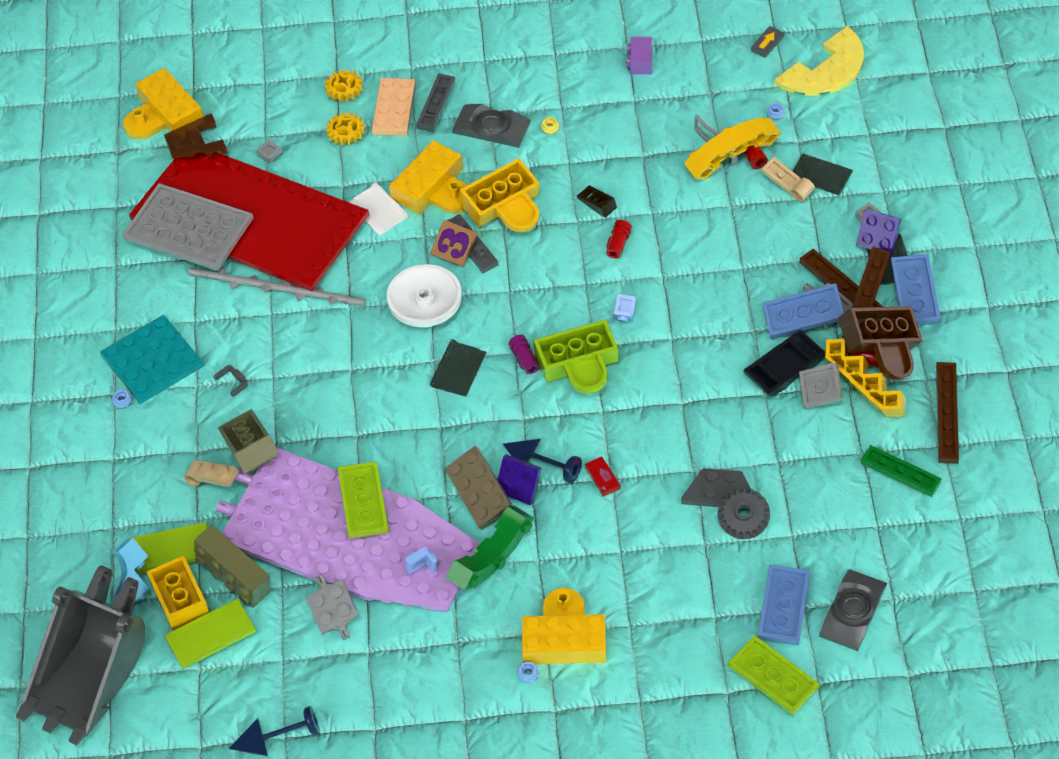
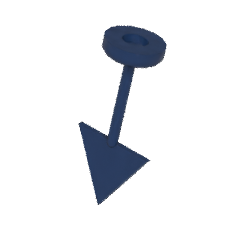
M541 439L503 444L509 454L515 458L528 462L530 457L563 468V479L568 483H573L580 474L582 459L578 456L570 457L566 464L534 453Z
M307 706L303 710L304 721L264 735L257 718L229 749L268 756L264 742L266 739L306 725L312 735L320 734L315 712L312 706Z

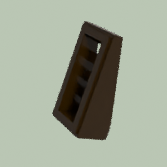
M590 185L577 195V199L605 218L617 208L614 197Z

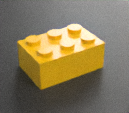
M184 556L146 571L153 591L172 631L209 613L206 601Z

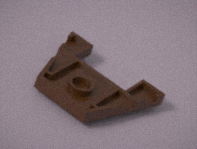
M212 113L164 134L172 158L195 157V153H205L206 156L212 155V152L219 151L221 154L228 153L223 140L205 144L200 134V131L216 127Z

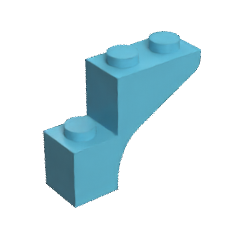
M133 538L126 539L112 552L121 566V577L112 603L128 577L139 582L136 602L142 600L146 596L145 592L149 589L146 583L134 571V569L138 570L145 564L144 560L148 555Z

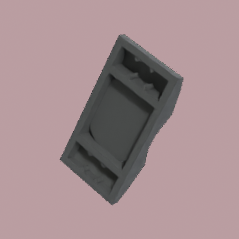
M484 104L463 105L452 133L520 148L530 125V119L512 110L498 111Z
M849 569L827 613L819 637L858 651L887 587V583Z

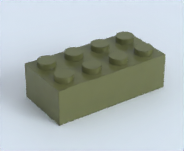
M252 409L217 427L244 474L256 470L259 465L264 462H270L279 455L272 439Z
M212 524L194 540L195 560L202 567L206 566L215 579L220 578L224 582L225 587L230 592L234 591L237 593L239 599L245 605L249 604L254 608L270 593V575Z

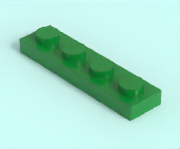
M872 445L869 446L861 458V464L930 497L934 495L942 478Z

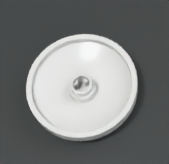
M430 264L416 265L403 270L393 278L387 290V302L392 315L400 322L414 327H431L445 322L456 313L462 300L461 285L457 277L441 266Z

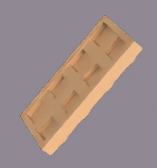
M380 79L372 135L408 136L416 85L415 79Z

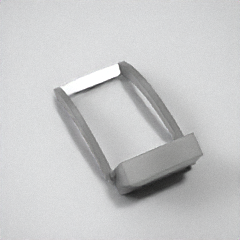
M695 115L694 129L706 142L711 139L698 128V122L715 136L720 134L709 127L699 115ZM738 155L730 158L731 166L737 165Z

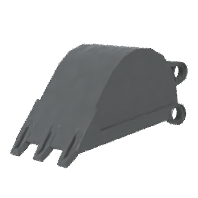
M102 565L95 571L86 593L77 590L71 591L61 586L55 590L52 597V603L55 606L29 678L21 707L16 714V718L25 721L33 712L46 717L47 719L42 730L51 733L59 724L73 729L69 742L78 745L90 734L110 708L107 704L133 671L141 654L145 639L143 619L132 614L139 582L128 577L123 583L120 592L116 594L112 605L108 604L106 599L112 578V569Z

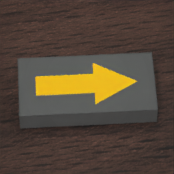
M769 26L751 46V51L766 58L783 39L784 32Z

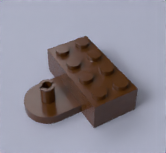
M912 306L850 308L838 317L848 353L875 352L881 373L892 380L901 381L913 372L914 361L910 350L923 340Z

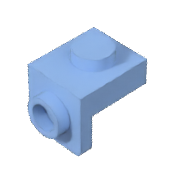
M617 294L613 316L621 322H628V319L633 320L637 298Z
M423 547L417 552L410 553L405 558V570L410 575L427 565L432 572H435L437 558L433 552L429 553Z

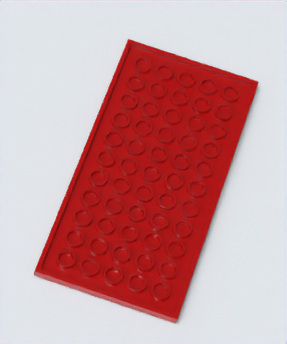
M212 152V155L207 156L205 153H195V157L174 158L129 214L130 219L133 220L159 183L252 213L253 220L227 258L313 291L367 219L369 210L221 153Z

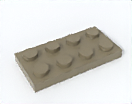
M476 445L445 468L478 528L481 530L502 516L507 506H513Z

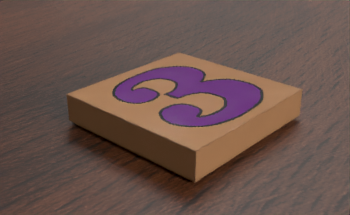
M444 220L430 254L464 267L478 233Z

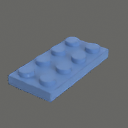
M929 255L891 257L890 263L899 307L912 306L918 325L940 323L941 316Z
M836 283L763 303L771 339L796 333L800 329L804 331L839 321L838 317L844 313Z
M769 565L758 631L759 639L799 645L810 570Z

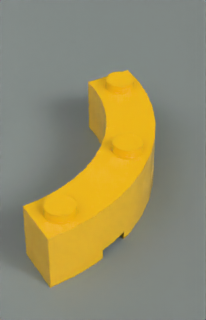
M759 117L748 120L731 128H725L697 151L692 152L684 164L695 179L706 180L715 170L722 166L720 162L727 157L733 158L748 149L747 147L752 145L755 148L771 146L782 133L771 118Z

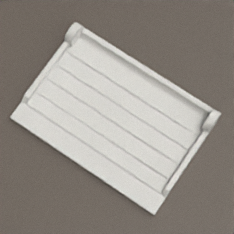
M374 182L369 189L349 201V203L369 210V216L365 222L379 236L409 217V214L377 182Z

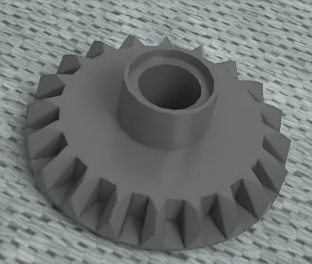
M735 489L732 492H728L722 499L718 508V520L722 529L730 536L737 539H751L760 535L766 529L770 520V508L766 499L759 492L753 489ZM741 509H747L749 514L741 516L738 512Z

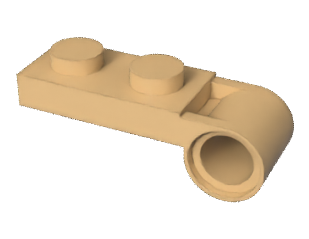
M775 157L761 170L768 178L800 202H803L815 189L814 184L809 179H801Z
M194 460L184 479L192 486H199L201 482L230 487L239 471L234 466Z

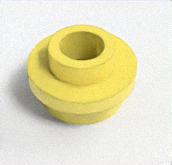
M547 117L543 120L541 129L547 134H553L558 131L559 123L555 118Z

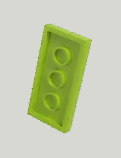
M377 461L337 467L348 538L389 533Z
M755 635L728 662L730 669L792 716L820 688V683Z

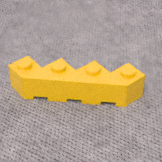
M844 339L826 340L825 358L829 364L835 362L838 364L839 374L885 417H905L906 398L901 390L887 391V380L883 373L868 374V362L865 357L850 356Z

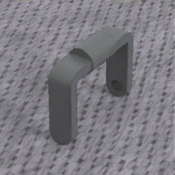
M227 365L216 373L213 378L218 380L230 371L239 382H242V384L230 392V395L234 397L247 388L248 384L245 376L238 369H235L232 365Z

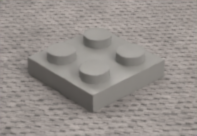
M836 362L799 372L803 404L806 410L843 401L839 368Z

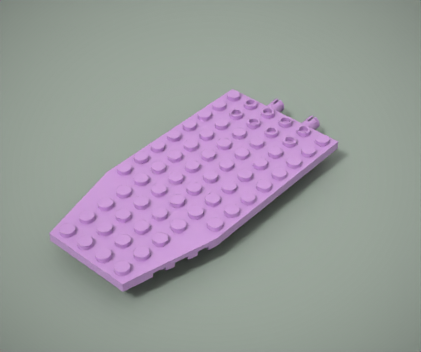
M277 447L279 455L272 461L261 464L255 474L248 472L244 474L243 470L238 469L239 473L234 480L249 486L237 506L220 500L217 505V512L231 517L222 534L247 555L317 581L315 577L320 574L324 575L327 584L343 579L350 595L363 600H380L382 603L391 604V602L400 603L402 606L411 607V605L420 606L422 609L447 613L460 587L445 577L454 560L466 555L471 557L474 555L475 548L480 544L416 500L382 487L389 533L349 539L338 470ZM423 547L429 553H434L437 558L435 572H432L427 565L410 575L405 570V558L410 553L417 552Z

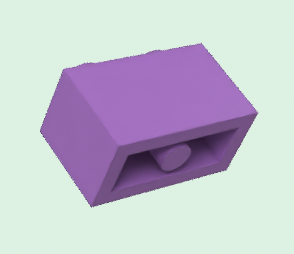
M631 37V44H627V54H631V57H627V67H630V74H651L652 37Z

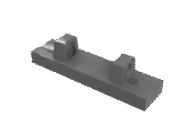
M438 73L417 121V129L434 133L454 86V76Z
M460 214L446 220L473 231ZM477 236L469 257L479 270L485 273L499 266L498 260Z

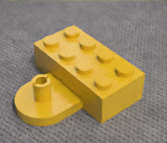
M162 68L135 83L138 98L144 105L128 113L124 118L123 126L129 137L133 139H146L165 128L171 132L202 118L203 113L202 108L165 68Z
M433 140L389 185L391 198L419 215L430 203L448 213L457 214L464 212L465 210L458 202L459 190L468 184L455 178L463 170L462 155Z
M518 158L460 189L458 202L478 228L499 217L510 230L527 232L533 229L538 222L539 210L531 199L538 196L540 183L521 159Z
M570 588L553 590L544 600L543 616H522L523 663L532 662L535 665L606 663L605 614L585 615L584 601L578 592Z

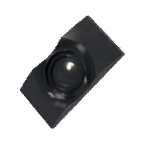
M800 329L746 367L743 373L768 396H772L785 390L800 376V371L814 368L826 356V352Z

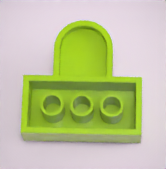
M606 319L533 340L534 354L545 381L550 382L568 377L571 386L581 393L591 394L600 391L607 383V369L605 365L618 362V346Z

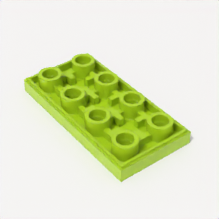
M203 522L133 537L148 555L144 560L145 564L138 570L134 569L137 574L147 573L146 571L181 556L185 557L188 564L197 562L195 560L194 540L208 528L207 523Z
M237 598L164 635L183 670L256 633V628Z

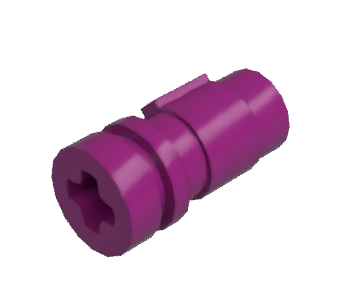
M520 334L511 338L508 345L512 353L517 356L516 360L520 368L525 370L526 374H533L538 371L540 366L532 350H530V344L526 337Z

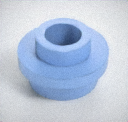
M772 103L767 109V115L771 119H780L785 114V110L780 103Z
M118 390L114 393L112 401L116 407L124 408L130 405L132 397L126 390Z
M524 662L520 665L518 676L522 681L532 682L537 679L539 671L535 664ZM530 671L532 674L526 675L525 673Z

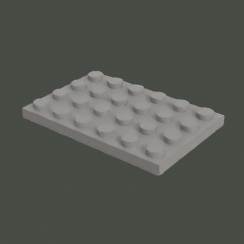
M159 183L122 236L124 240L218 271L253 220V214Z

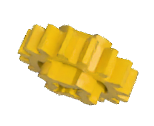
M340 69L339 73L334 71L333 76L328 75V80H325V91L328 97H332L333 101L339 99L341 103L342 100L348 102L350 98L355 100L354 96H360V92L363 91L360 75H356L355 71L349 73V69H346L345 72Z
M340 112V116L334 115V119H329V123L326 124L329 140H334V144L340 142L341 146L344 143L350 146L352 141L357 143V138L362 139V134L365 133L364 122L361 117L357 118L356 113L351 116L350 112H347L346 115Z

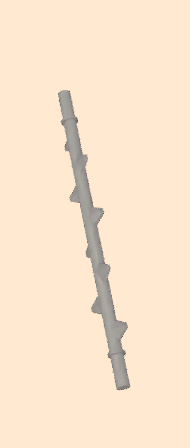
M224 267L215 272L208 269L201 270L189 268L188 275L230 282L231 289H235L240 284L260 287L263 292L276 290L293 293L296 295L297 301L310 296L326 299L329 301V304L336 302L365 306L366 299L352 297L347 294L341 295L324 292L322 287L309 291L301 287L291 286V283L286 281L279 284L258 280L256 275L250 278L229 275L225 273Z

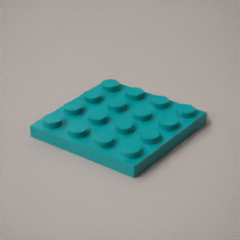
M164 314L100 351L101 357L139 404L204 367L200 357Z

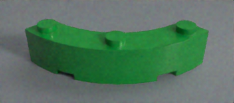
M507 506L494 526L497 530L490 539L485 538L475 548L474 555L471 557L466 555L454 560L445 578L464 590L476 588L497 569L504 567L506 559L517 547L523 536L531 530L534 517L516 506Z

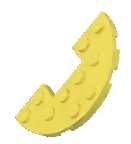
M846 26L823 43V49L832 54L831 57L813 70H810L801 62H797L777 77L774 84L791 93L795 91L805 93V96H819V93L825 92L831 94L845 88L855 80L863 64L864 51L859 37L850 27Z

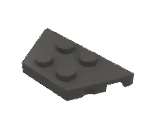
M703 468L681 497V504L719 507L722 499L728 492H732L735 489L751 488L742 471Z

